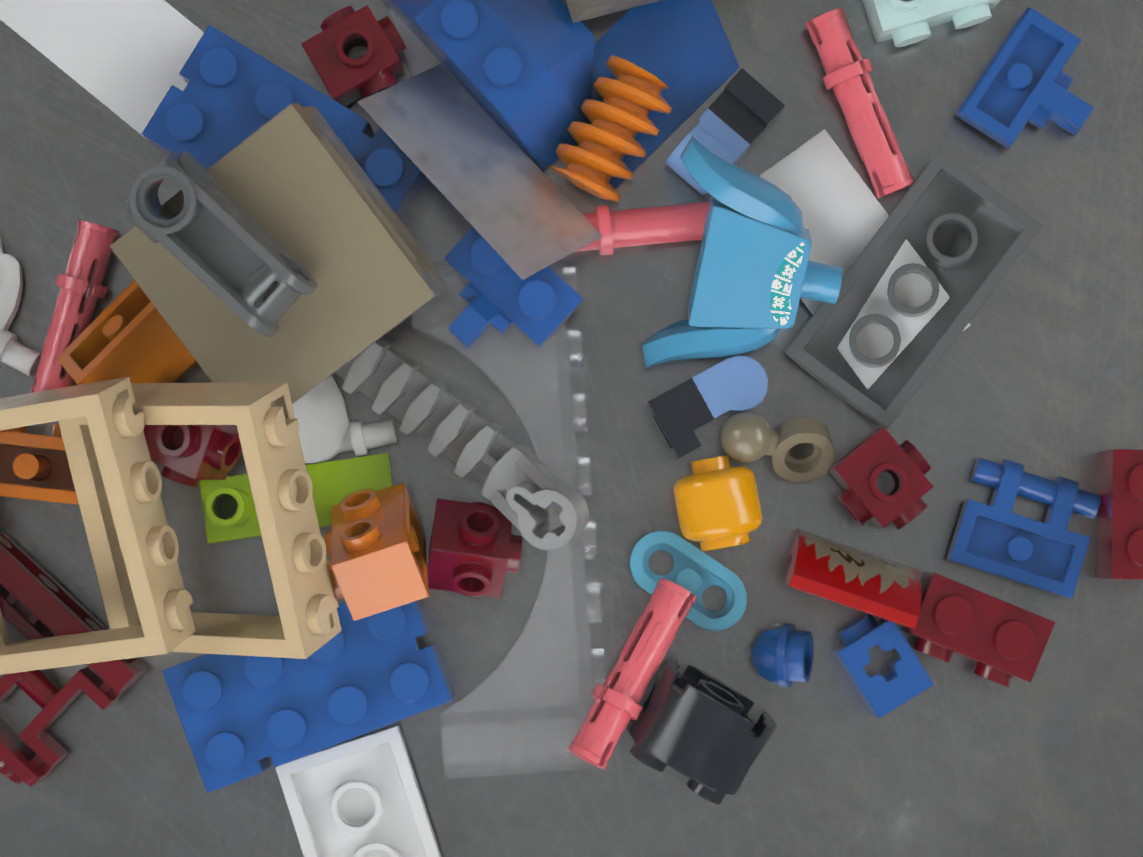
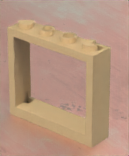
M129 377L0 398V430L86 417L141 625L10 642L0 609V675L168 654L196 631L190 610V605L194 601L191 594L185 590L177 560L179 553L177 536L174 530L168 526L160 496L162 491L161 475L158 467L150 458L143 431L145 426L144 412H133L132 404L136 401Z
M131 383L136 401L132 404L133 412H144L145 425H237L280 615L191 612L196 631L170 652L307 659L342 630L337 611L339 605L334 598L326 561V544L320 534L312 497V481L306 470L298 433L299 423L298 419H295L288 383ZM86 417L58 421L110 629L141 625Z

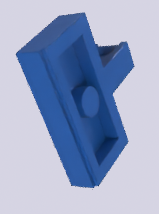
M1027 7L958 110L956 116L1007 149H1010L1028 121L1030 124L1042 129L1046 121L1049 120L1074 136L1077 135L1092 114L1094 107L1068 91L1074 80L1064 73L1062 69L1078 47L1081 39L1033 8Z
M473 227L444 257V260L468 282L459 295L469 305L448 327L450 333L467 348L490 325L503 334L512 324L540 348L583 302V298L549 266L522 281Z

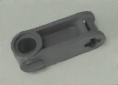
M170 151L157 166L147 168L135 178L130 187L129 198L125 202L126 208L130 212L126 217L153 243L160 242L251 328L266 337H272L279 329L278 319L301 294L311 295L317 288L315 279L286 249L213 182L216 177L189 151H184L182 154ZM165 179L172 180L183 191L184 207L178 215L164 210L159 202V186ZM277 282H278V283H279L278 288H277V289L267 298V300L265 301L264 298H265L266 294H267V293L277 284Z

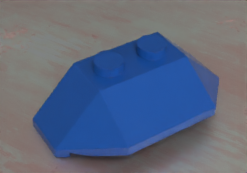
M383 0L543 173L549 169L548 166H553L559 160L555 153L559 144H577L567 129L573 121L590 124L589 119L584 115L580 107L586 99L592 100L595 36L581 21L572 22L569 9L562 0Z

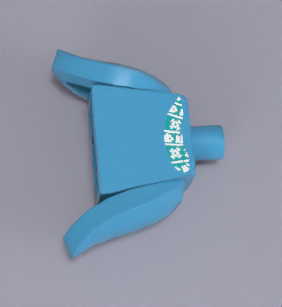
M692 136L681 153L680 158L693 180L711 197L687 308L688 318L667 325L653 333L642 343L645 368L675 360L719 358L757 350L774 340L780 329L793 328L800 298L836 304L841 288L843 267L808 261L812 239L809 230L803 227L802 211L792 198L767 180L716 156Z

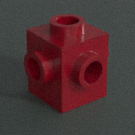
M368 5L356 12L352 6L336 11L321 22L320 28L322 32L301 44L333 100L344 107L360 97L364 99L397 84L398 82L395 77L404 72L401 60L397 54L407 49L406 45L388 15L377 21ZM358 51H367L361 58H351Z
M145 425L143 430L151 461L164 466L161 475L186 486L198 487L200 480H226L228 472L234 468L242 452L237 425Z
M885 427L876 429L828 470L845 490L837 497L839 502L861 527L868 521L876 529L885 528L892 522L897 530H900L928 507L921 497L934 487L924 476L931 470V467L923 455L908 440L899 445ZM881 472L887 474L891 480V489L887 494H883L877 487V477Z
M437 498L427 564L428 588L458 592L469 597L490 596L501 598L506 573L518 574L523 536L511 534L512 522L495 506L483 502L468 503Z

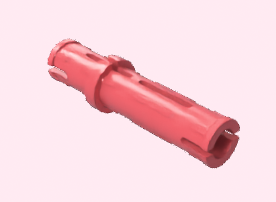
M837 8L806 22V29L811 36L813 44L816 46L826 72V76L822 78L827 90L833 89L835 97L840 104L852 138L870 176L877 199L913 185L915 183L914 178L909 171L907 163L904 161L895 134L869 73L873 72L874 69L869 58L863 59L850 31L851 28L846 19L844 9Z
M710 201L610 211L608 205L595 206V213H585L583 215L603 237L575 252L599 250L600 256L613 255V248L702 240Z
M78 220V229L65 274L58 273L55 285L61 288L30 393L73 386L74 380L56 358L91 324L98 298L105 299L108 287L102 286V282L112 251L109 246L114 243L115 237L118 236V230Z
M659 579L642 616L638 619L612 671L609 673L604 684H597L591 696L595 701L583 725L578 730L572 743H570L567 749L569 752L589 764L605 770L615 750L614 748L630 720H637L643 708L639 703L645 694V690L671 646L681 623L697 599L690 591L667 579Z

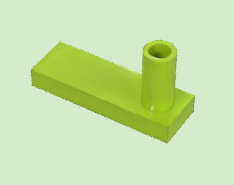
M389 453L306 465L307 473L312 481V497L319 528L331 526L332 506L340 504L346 496L364 489H371L376 492L394 486ZM248 474L227 476L226 480H200L199 487L208 544L262 536Z

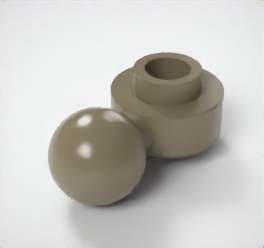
M739 412L727 419L720 434L721 445L730 458L738 462L750 463L759 460L764 455H769L775 472L781 478L790 482L803 483L813 481L823 476L831 468L835 460V449L829 429L821 421L810 417L792 418L771 430L766 420L760 415L753 412Z

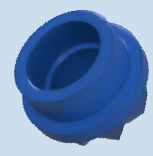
M784 623L781 627L763 631L751 650V657L759 675L785 688H790L793 682L809 681L814 656L812 633L810 631L796 630L795 625L790 623Z

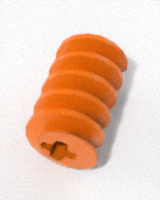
M611 55L606 65L616 79L598 77L593 85L596 92L605 102L589 99L583 102L580 108L592 124L573 121L567 130L579 146L559 144L555 153L566 166V169L554 166L548 167L557 175L589 194L604 200L618 202L621 196L609 182L611 177L632 179L634 174L622 161L624 155L645 157L647 152L635 139L636 134L643 133L657 136L660 130L647 115L650 111L669 114L672 107L660 94L663 89H669L663 81L643 68L625 59Z

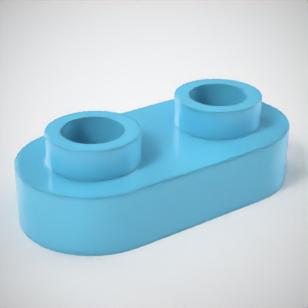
M668 531L651 532L640 538L632 548L629 567L635 582L651 595L660 578L672 581L690 591L697 599L690 608L686 618L697 626L710 631L724 630L736 624L744 614L747 605V593L741 579L677 534ZM655 551H667L673 559L672 569L665 575H656L649 567V558ZM710 586H718L725 593L724 605L714 611L706 609L702 603V594Z

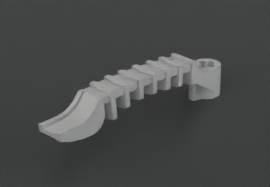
M384 338L377 340L335 372L344 379L342 386L344 391L349 394L360 391L374 402L372 410L377 414L390 413L402 422L399 428L400 431L407 436L416 433L429 443L427 452L434 457L444 454L456 463L454 473L461 478L471 475L482 483L483 488L480 494L487 498L520 530L523 538L534 547L543 550L560 548L579 537L586 528L589 518L588 506L583 496L577 490L548 470L531 452V448L524 443L517 444L503 433L504 428L497 423L491 424L476 412L477 407L470 402H462L447 390L448 386L440 380L434 381L419 370L420 365L414 360L407 361L392 350V344ZM557 503L563 508L559 520L566 526L561 525L551 531L545 526L549 515L542 508H548Z

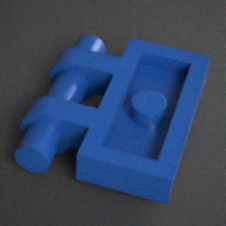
M978 457L972 471L971 481L993 488L990 505L970 499L964 500L946 560L1072 599L1091 537L1069 531L1067 527L1072 513L1094 519L1100 506L1101 495L1079 489V482L1059 476L1054 481L1025 472L1024 465L1018 462L1004 459L1000 464ZM1016 496L1048 505L1044 523L1011 513Z

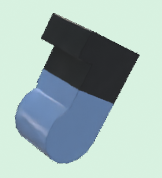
M741 68L725 86L724 91L699 118L697 125L671 153L665 164L702 196H705L707 192L693 180L680 158L691 137L693 136L716 156L735 165L781 116L785 105Z
M737 355L723 360L648 401L646 405L676 460L701 447L694 430L727 412H748L762 402L767 393L768 378L765 369L758 361L748 356Z

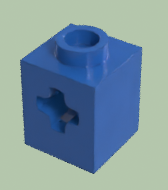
M867 614L842 629L839 635L844 642L831 649L870 713L879 719L934 685L895 622L883 618L876 621L873 615ZM872 646L885 652L892 651L893 656L886 662L890 672L884 677L874 671L865 672L864 666L868 665L871 661L868 650Z

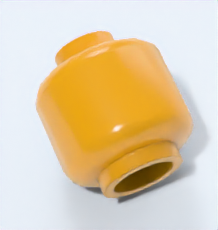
M728 455L691 461L693 474L681 477L675 482L673 487L682 536L689 541L699 542L701 551L750 543V532L759 528L763 520L754 472L745 466L731 467Z

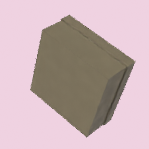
M299 103L290 104L208 168L216 177L213 182L286 249L311 274L317 283V288L311 295L301 294L278 319L279 329L272 337H266L251 328L160 242L153 243L136 226L109 246L212 382H287L292 405L449 285L315 106L301 107ZM182 190L162 204L164 210L171 214H180L184 207ZM277 282V284L266 294V296H265V298H264L265 301H266L267 298L278 288V286H279V283H278V282Z

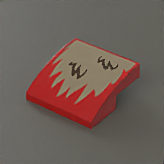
M797 528L789 550L793 558L785 578L788 586L915 629L920 614L922 594L921 576L917 569Z

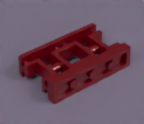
M0 528V609L2 616L28 640L54 637V634L62 636L108 630ZM139 658L87 664V667L78 670L61 690L40 670L5 674L0 679V705L19 686L42 708V711L19 735L0 718V773L16 784L24 782L30 787L45 780L53 771L54 766L61 762L69 753L46 732L63 711L82 691L102 710L111 707L120 698V695L127 688L131 687L149 667Z

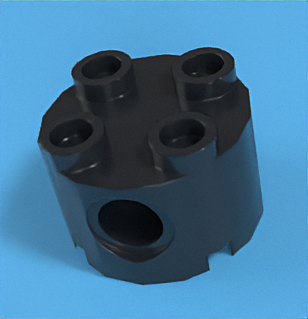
M668 659L658 672L656 682L642 705L643 710L638 719L630 720L627 726L629 734L635 741L630 753L643 764L660 772H663L667 765L690 778L687 786L694 793L711 803L720 805L726 794L735 795L740 790L749 768L770 740L777 728V724L765 711L761 714L758 721L748 713L754 702L721 680L691 665H688L683 675H680L678 670L681 665L678 664L677 660Z

